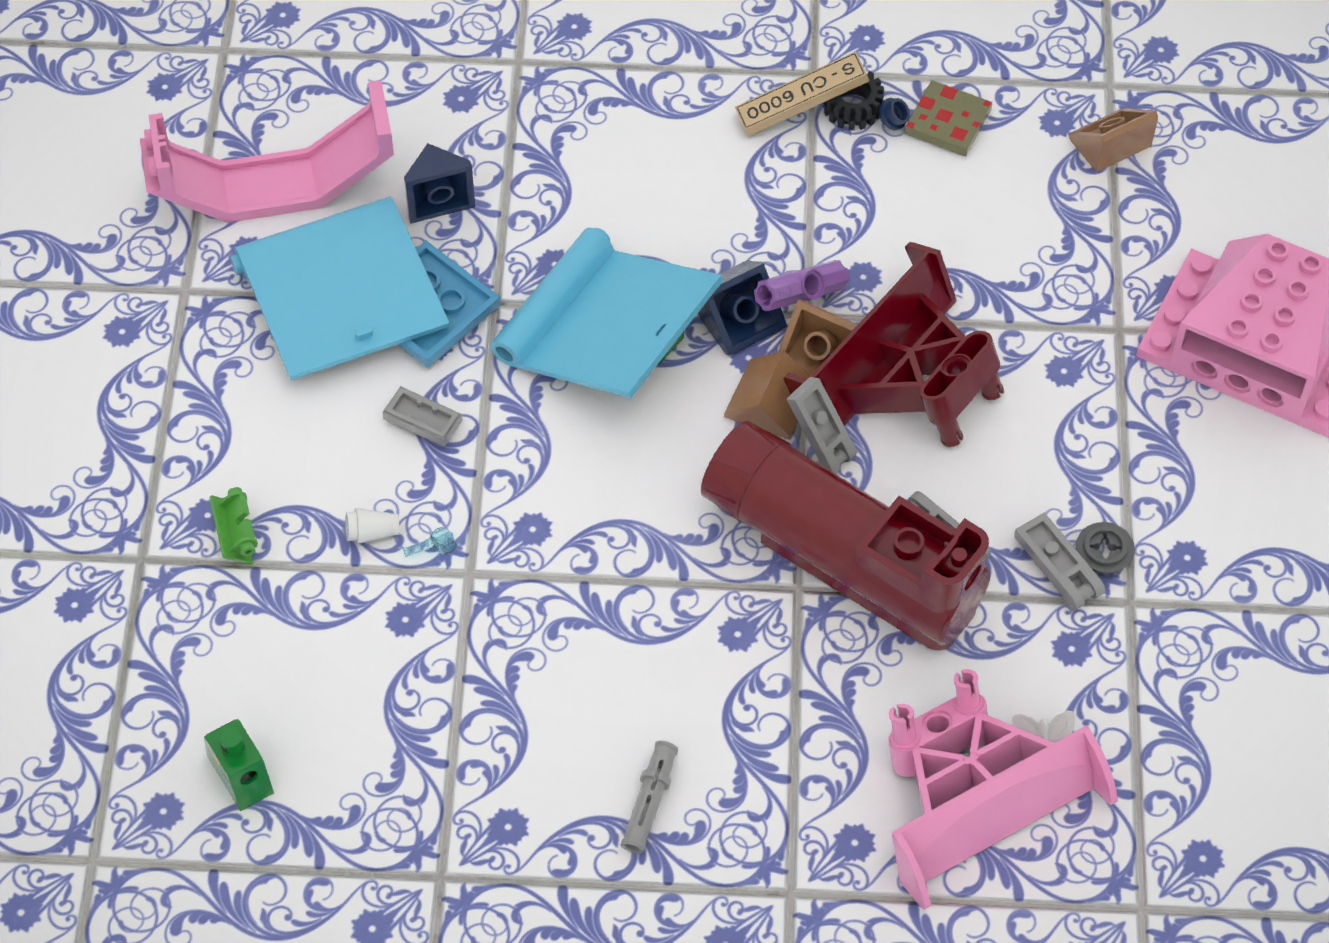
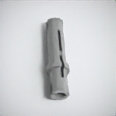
M656 741L648 768L643 770L640 776L642 785L632 810L624 839H622L620 844L622 848L632 853L641 854L644 852L663 792L669 789L671 783L669 774L675 756L678 753V747L667 741ZM660 768L661 771L654 790H651L656 771ZM648 803L649 806L643 824L639 826L644 806Z

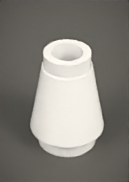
M355 508L354 512H346L345 530L347 541H356V544L392 535H399L398 514Z

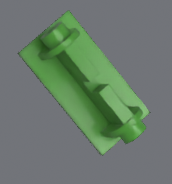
M234 487L228 490V495L225 498L211 495L209 498L222 557L252 565L254 563L252 554L255 553L258 542L254 535L251 520L244 519L250 514L247 494L242 492L241 488Z

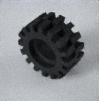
M869 71L867 74L869 82L823 102L825 116L829 115V121L832 124L838 120L837 127L843 129L844 125L847 124L849 125L848 130L853 131L855 125H859V129L862 130L866 128V122L870 126L875 124V119L879 120L880 118L879 108L884 99V86H881L879 77L874 79V73ZM856 94L866 100L861 103H849L841 97Z

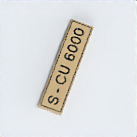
M855 51L735 106V109L749 137L867 83L869 78Z

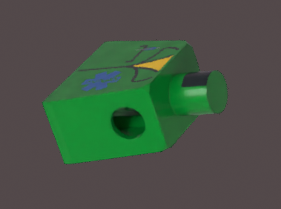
M234 719L204 736L207 757L240 811L274 794L262 756L239 719ZM247 772L253 778L248 782H240L242 776Z

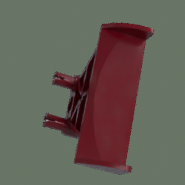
M909 242L905 246V250L912 263L910 269L810 377L820 379L844 426L855 414L926 412L929 421L937 426L942 444L946 447H954L959 445V440L962 441L964 437L957 417L974 397L981 391L984 399L996 400L1001 397L999 393H1004V387L998 375L1000 360L990 333L974 331L965 336L945 315L956 303L957 299L941 251ZM788 373L783 378L790 394L807 380L792 373ZM922 375H930L924 382Z

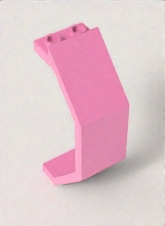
M382 81L368 82L369 103L311 146L303 149L231 160H218L172 143L167 137L163 114L148 115L150 129L144 130L145 138H140L146 192L227 223L323 208L394 155Z

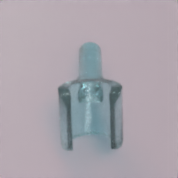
M439 527L431 533L430 538L405 547L403 551L405 557L436 547L441 555H446L455 550L457 544L449 530Z

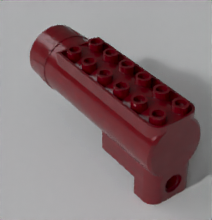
M750 421L740 423L726 436L714 453L704 473L701 483V495L740 523H744L761 533L760 543L927 648L938 651L949 648L975 616L976 609L988 588L991 577L989 568L985 566L989 538L982 528L964 518L958 527L954 529L901 496H898L889 507L791 446L789 442Z

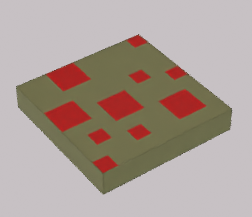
M931 80L905 126V134L966 157L992 109V102Z

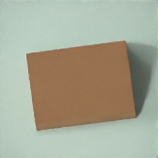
M1122 108L1068 133V136L1091 167L1098 172L1151 147L1158 114L1156 110Z
M799 299L778 352L785 351L811 376L858 324Z
M785 351L750 359L728 404L724 417L739 423L750 421L776 436L790 440L798 420L786 400L791 394L783 378L788 373L806 379L810 376Z

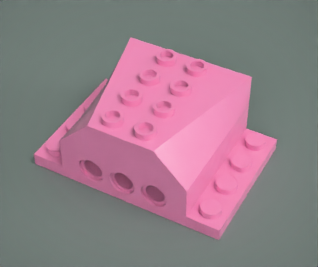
M1270 234L1231 240L1226 245L1220 259L1191 248L1137 349L1136 357L1329 438V258Z

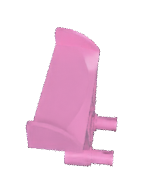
M970 669L961 670L962 682L960 674L958 672L955 674L956 697L914 719V710L907 704H897L898 717L896 709L894 707L890 709L889 718L892 724V732L888 742L892 768L900 776H916L924 813L919 818L892 832L900 883L922 909L925 910L931 906L925 882L1092 789H1095L1109 805L1118 802L1115 782L1108 762L1099 743L1087 725L1053 743L990 717L987 712L986 700L979 693L978 675ZM971 746L970 757L957 754Z

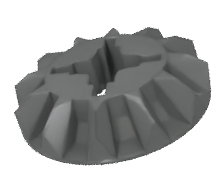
M1097 522L1084 528L1077 538L1075 548L1092 570L1102 572L1104 577L1112 572L1120 574L1127 565L1130 566L1135 552L1134 542L1129 533L1122 527L1109 522ZM1103 539L1108 550H1110L1107 558H1104L1102 552L1098 550Z

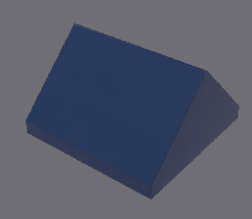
M427 143L404 176L410 224L475 207L471 161Z

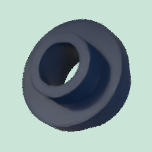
M887 98L881 102L879 116L882 123L893 131L902 129L910 119V111L907 104L900 98Z

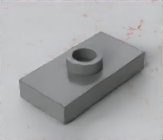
M401 386L382 412L384 420L443 447L447 445L463 421L461 413Z

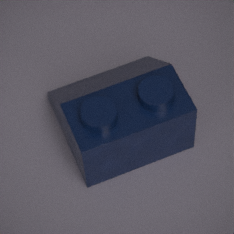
M746 260L720 273L724 281L698 312L702 323L728 356L788 327L781 308L763 311L762 307L756 303L754 290L758 286V281L768 279L769 276L764 263Z

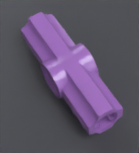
M834 260L801 270L786 271L782 275L758 281V286L754 290L755 301L762 307L763 311H770L795 304L799 299L803 301L817 300L823 295L845 289L847 282L850 280L848 268L844 267L840 260Z

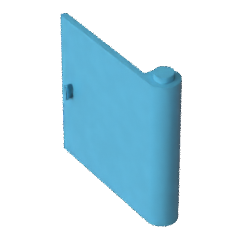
M391 196L234 247L235 254L230 256L236 275L243 274L244 278L250 282L290 380L450 327L447 316Z
M586 228L490 343V348L501 362L511 367L632 398L724 279L720 274L615 251L610 242V237L605 231L600 228Z

